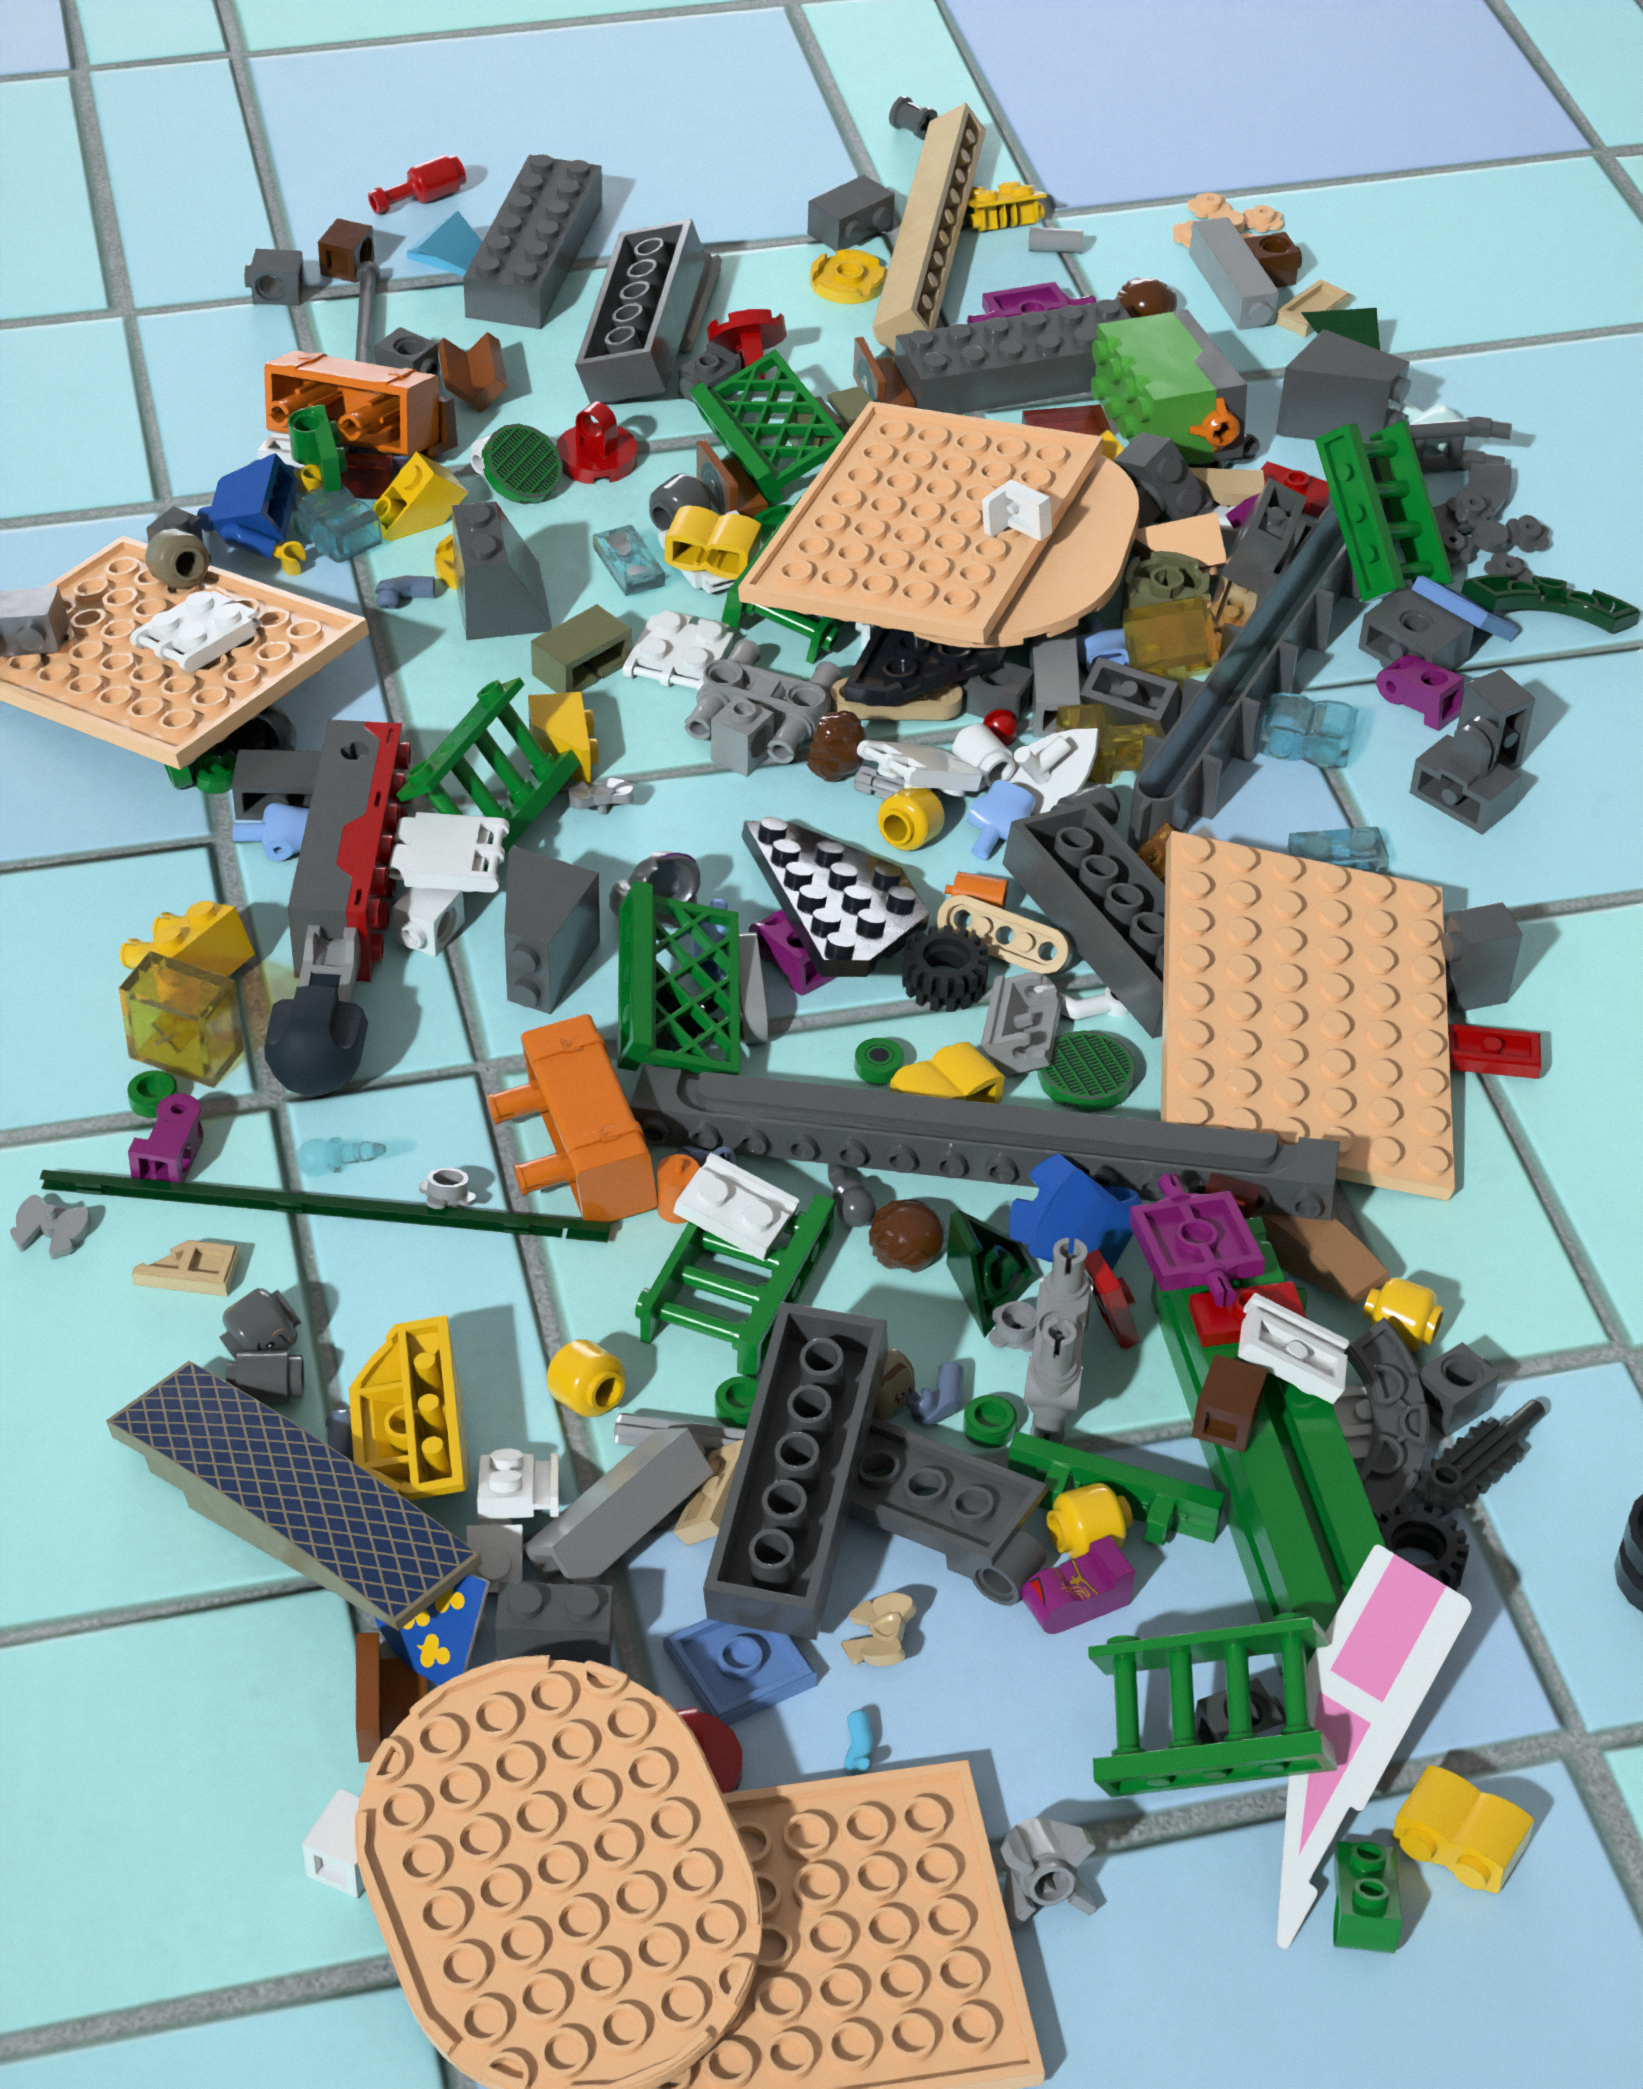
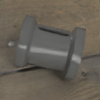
M903 95L892 105L889 113V123L894 128L900 129L903 127L910 130L914 136L924 140L929 122L937 118L938 115L937 111L932 108H922L914 104L911 98Z

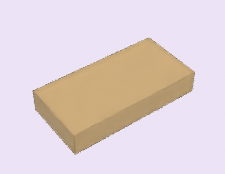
M1319 279L1276 311L1275 323L1306 338L1315 330L1300 312L1344 310L1350 306L1351 294Z

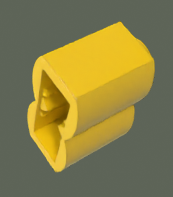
M680 507L665 536L664 561L681 570H707L718 577L736 580L760 549L761 524L743 515L726 514L720 516L703 507Z
M960 1042L941 1048L930 1061H921L900 1068L890 1081V1092L999 1104L1002 1101L1005 1076L969 1042Z
M1428 1765L1396 1816L1392 1838L1413 1859L1446 1866L1463 1885L1472 1889L1499 1893L1529 1843L1534 1819L1512 1802L1493 1794L1480 1792L1461 1776L1446 1769Z

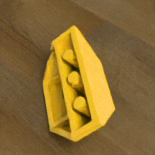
M443 1315L394 1324L385 1337L386 1342L371 1356L349 1387L354 1463L408 1500L466 1491L471 1478L463 1398L448 1316Z

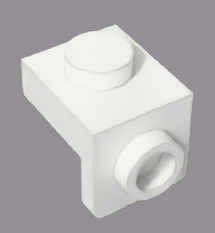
M1010 479L982 500L984 533L988 536L994 537L1008 526L1039 541L1052 534L1050 497Z
M512 1518L479 1519V1525H466V1544L480 1554L483 1562L470 1574L490 1581L487 1594H498L499 1582L523 1581L522 1546L524 1528L522 1524L512 1525Z

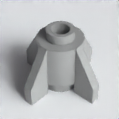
M1036 1817L1016 1824L1008 1832L1000 1851L1006 1865H1008L1003 1903L1009 1926L1017 1930L1036 1910L1033 1901L1040 1905L1051 1906L1067 1899L1069 1904L1088 1916L1097 1909L1090 1891L1077 1876V1867L1097 1848L1088 1831L1074 1825Z

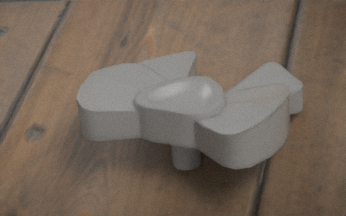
M609 778L607 786L597 785L589 788L584 781H579L569 787L570 805L579 810L598 805V813L605 814L607 813V804H630L633 802V784L628 781Z
M31 1195L19 1207L16 1214L17 1226L10 1230V1234L14 1243L22 1252L41 1230L44 1236L52 1237L49 1254L51 1259L54 1260L72 1253L74 1250L73 1246L78 1245L86 1238L90 1230L91 1218L86 1207L66 1210L52 1204L47 1205L39 1196Z

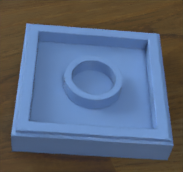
M1423 575L1417 577L1411 588L1413 591L1478 628L1509 642L1513 640L1518 631L1515 624L1487 610L1455 590Z
M706 1618L663 1638V1649L704 1712L718 1717L727 1726L817 1686L816 1672L790 1635L723 1623Z

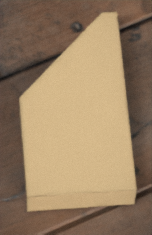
M1190 468L1199 485L1211 493L1210 498L1223 506H1237L1245 499L1261 493L1265 486L1263 470Z
M187 1240L171 1248L170 1255L150 1265L141 1263L135 1266L132 1271L134 1285L228 1297L240 1260L239 1246Z

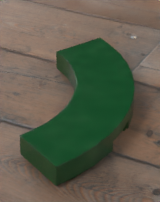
M1509 574L1477 576L1464 580L1461 594L1491 612L1506 609L1550 611L1586 621L1610 634L1637 625L1641 613L1634 606L1601 591L1593 589L1591 595L1586 592L1566 588L1567 581L1536 575L1532 577L1531 582L1509 580Z

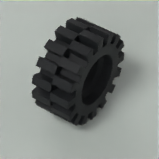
M945 925L944 932H938L937 926H932L928 928V935L922 930L915 933V940L910 938L907 941L903 956L902 985L903 988L906 987L908 997L916 996V1004L921 1007L927 1001L930 1002V1010L938 1011L939 1005H946V1012H955V1004H959L962 1010L970 1007V1000L974 1003L981 1000V994H985L987 989L989 955L986 944L980 945V937L975 934L968 938L969 930L961 928L958 933H953V926ZM951 966L959 970L940 971L932 967Z
M1406 1503L1396 1505L1394 1514L1389 1508L1383 1511L1380 1521L1376 1519L1387 1550L1397 1556L1399 1555L1395 1550L1403 1547H1416L1427 1551L1436 1559L1435 1563L1427 1565L1409 1563L1457 1592L1469 1554V1544H1465L1467 1536L1464 1529L1456 1531L1458 1522L1452 1516L1442 1521L1443 1510L1437 1507L1433 1508L1431 1514L1424 1513L1425 1504L1415 1503L1413 1512H1408Z

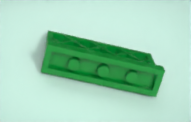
M776 349L710 390L707 389L703 382L688 390L703 420L731 457L735 458L767 501L769 507L784 499L780 491L781 488L828 460L845 436ZM775 366L778 368L774 380H759L761 375ZM734 391H744L740 401L723 400V398ZM755 391H769L766 401H751ZM796 391L792 402H777L780 392ZM746 413H761L757 423H742ZM787 413L783 424L768 423L771 414ZM798 413L813 414L809 424H794ZM763 435H778L775 445H760ZM789 435L804 436L801 446H786ZM815 436L833 437L832 440L822 446H812ZM781 457L796 458L792 465L780 472L777 470Z
M634 880L619 907L617 1068L637 1071L641 1063H647L699 1074L702 1071L739 1075L738 912L653 895V884ZM657 913L671 915L682 927L670 935L657 921ZM705 922L725 926V938L716 944L700 926ZM687 934L705 951L694 959L677 942ZM664 949L682 966L672 974H669L656 960V955ZM710 958L725 972V978L717 984L700 967L701 964ZM688 973L705 990L695 999L677 982ZM664 989L682 1006L671 1015L656 1000V995ZM710 998L725 1012V1019L718 1024L700 1007L701 1004ZM688 1013L706 1031L694 1040L676 1022ZM666 1029L683 1048L677 1052L657 1049L656 1035ZM712 1038L726 1053V1062L711 1059L700 1046Z

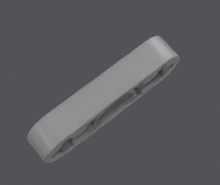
M756 932L739 933V1012L742 1043L767 1042L768 1040L767 1007Z

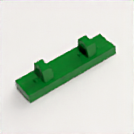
M1019 1431L1015 1432L1009 1447L1007 1469L1047 1484L1048 1492L1040 1502L1039 1508L1048 1511L1053 1510L1054 1501L1062 1492L1092 1483H1103L1108 1485L1116 1496L1122 1495L1126 1498L1133 1519L1147 1524L1144 1540L1164 1546L1171 1530L1214 1543L1220 1525L1225 1493Z

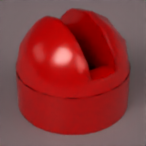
M997 708L985 716L982 724L986 725L1006 747L1016 741L1018 726L1011 712L1007 709Z

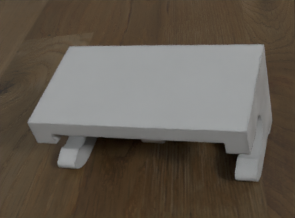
M1028 972L1005 978L1002 975L994 979L981 1045L997 1070L1005 1077L1051 1065L1063 997L1058 989L1043 990L1040 993H1033L1027 989L1028 986H1037L1042 983V973Z

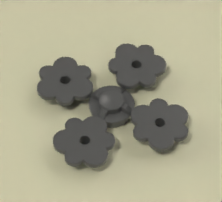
M1460 491L1456 497L1449 498L1446 508L1450 513L1455 514L1454 520L1460 524L1468 523L1474 528L1471 533L1472 540L1463 536L1455 529H1447L1445 532L1439 530L1450 566H1455L1459 561L1462 563L1469 562L1471 558L1470 552L1475 544L1483 551L1494 553L1491 560L1484 565L1483 569L1487 574H1509V580L1530 582L1532 573L1529 569L1523 567L1524 561L1521 558L1507 555L1501 551L1507 547L1508 543L1518 545L1519 549L1524 552H1530L1532 549L1544 551L1549 546V539L1547 538L1549 529L1541 525L1536 518L1530 515H1523L1519 520L1511 518L1507 521L1506 527L1498 521L1490 520L1493 518L1494 511L1488 507L1489 500L1482 494Z

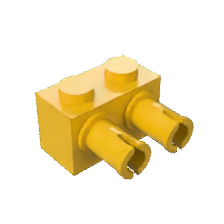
M201 901L189 907L185 916H178L169 912L160 913L162 918L157 916L153 922V941L150 943L130 938L128 939L129 944L125 942L122 944L119 958L124 967L146 972L158 1001L191 1008L253 957L255 952L235 906Z

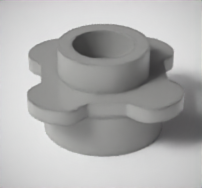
M435 1169L428 1174V1180L419 1184V1192L427 1196V1206L434 1209H443L445 1207L460 1209L462 1206H470L476 1201V1195L468 1191V1175L459 1169Z
M1011 1301L994 1309L992 1319L996 1324L995 1329L989 1333L990 1343L997 1348L1008 1347L1032 1352L1036 1331L1035 1308L1025 1302Z

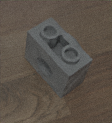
M1269 478L1244 519L1220 576L1258 594L1261 571L1265 570L1280 574L1291 557L1307 523V520L1301 518L1300 515L1308 497Z
M1406 585V588L1394 592L1364 614L1358 649L1378 659L1383 669L1390 666L1401 656L1409 654L1450 671L1468 658L1475 625L1413 591L1410 586Z

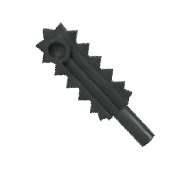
M1532 1399L1500 1426V1422L1496 1419L1491 1423L1482 1420L1480 1428L1470 1426L1469 1434L1471 1439L1457 1437L1456 1444L1458 1450L1445 1448L1443 1452L1445 1460L1432 1459L1430 1463L1431 1471L1419 1470V1482L1413 1485L1412 1491L1422 1497L1421 1503L1425 1504L1424 1509L1432 1513L1433 1508L1437 1507L1443 1510L1442 1516L1449 1514L1453 1508L1465 1509L1466 1502L1464 1497L1478 1498L1479 1491L1477 1486L1490 1487L1492 1483L1490 1475H1504L1505 1471L1502 1464L1516 1465V1457L1523 1456L1524 1449L1518 1444L1520 1436L1545 1416L1543 1405L1539 1401Z

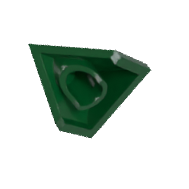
M1377 308L1300 312L1317 334L1325 329L1380 350Z
M959 1209L950 1215L946 1264L985 1338L996 1324L992 1319L994 1309L1005 1303L1017 1301L1040 1276L1021 1242L1011 1239L1009 1234Z

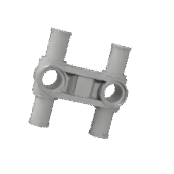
M741 639L735 644L733 651L726 660H715L705 666L703 684L696 696L697 705L691 715L685 720V730L691 737L697 740L707 739L711 735V719L732 699L740 696L774 712L773 734L775 736L768 743L767 747L769 748L767 752L776 762L790 763L802 742L814 741L813 734L817 732V724L820 723L823 715L829 712L832 705L830 690L835 682L842 679L840 678L842 671L834 663L820 662L807 682L756 668L753 666L761 657L759 646L749 639Z
M1069 1238L1061 1239L1055 1243L1053 1247L1052 1271L1045 1277L1041 1276L1035 1316L1036 1331L1032 1357H1029L1023 1400V1405H1028L1033 1413L1030 1435L1044 1439V1434L1048 1433L1050 1435L1049 1441L1059 1444L1063 1442L1065 1436V1418L1071 1412H1077L1083 1364H1081L1084 1333L1085 1330H1088L1094 1284L1089 1283L1084 1275L1085 1261L1088 1256L1086 1245L1080 1240L1075 1239L1073 1254H1069Z

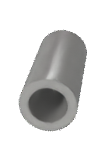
M1030 227L1029 251L1082 253L1083 230Z

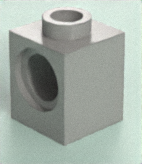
M740 696L732 699L711 719V760L748 777L769 757L767 752L769 747L767 745L773 739L774 712Z

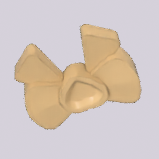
M886 1593L875 1598L873 1602L869 1600L862 1602L849 1612L852 1623L869 1626L873 1636L847 1640L841 1643L844 1652L854 1665L864 1660L867 1664L883 1667L900 1663L905 1659L906 1654L901 1645L906 1628L905 1625L917 1611L912 1598L903 1593Z

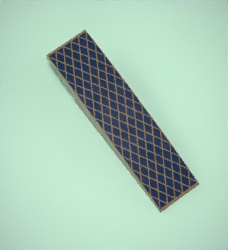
M191 1361L186 1362L106 1420L113 1438L144 1455L151 1473L184 1492L189 1508L398 1631L483 1563L479 1553L363 1468L262 1402Z

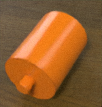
M958 871L954 885L946 884L945 894L952 896L966 895L1005 910L1009 880Z
M674 1154L667 1156L657 1166V1212L663 1220L674 1224L689 1222L674 1214L673 1211L677 1199L700 1168L699 1164L687 1155Z

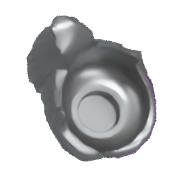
M659 851L652 853L650 857L636 865L628 880H620L613 885L612 891L609 894V907L611 911L619 918V907L634 880L653 884V895L697 904L696 894L700 887L701 878L697 861L690 855L679 852ZM657 913V921L662 927L673 929L680 926L671 915Z

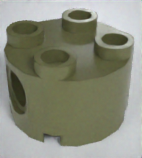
M1156 551L1151 552L1150 559L1141 561L1140 555L1129 563L1125 569L1120 620L1123 628L1128 629L1130 640H1144L1153 644H1163L1173 650H1182L1190 645V639L1196 637L1204 628L1206 599L1210 582V575L1207 570L1205 574L1200 571V563L1197 560L1178 552Z

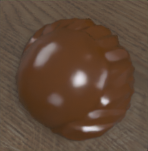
M1135 277L1127 281L1126 284H1122L1121 290L1118 291L1115 298L1120 300L1131 318L1175 312L1178 306L1176 293L1171 288H1168L1163 281L1153 277Z
M845 710L826 713L820 719V723L817 724V732L813 734L814 742L809 745L810 751L808 753L807 766L811 772L824 781L835 782L846 775L854 773L861 766L864 759L858 756L857 747L863 740H868V737L855 713Z
M913 1199L891 1201L880 1208L872 1220L869 1230V1245L873 1248L872 1255L877 1257V1261L888 1269L902 1268L911 1272H919L930 1265L933 1257L942 1251L947 1236L945 1223L935 1210L921 1201Z

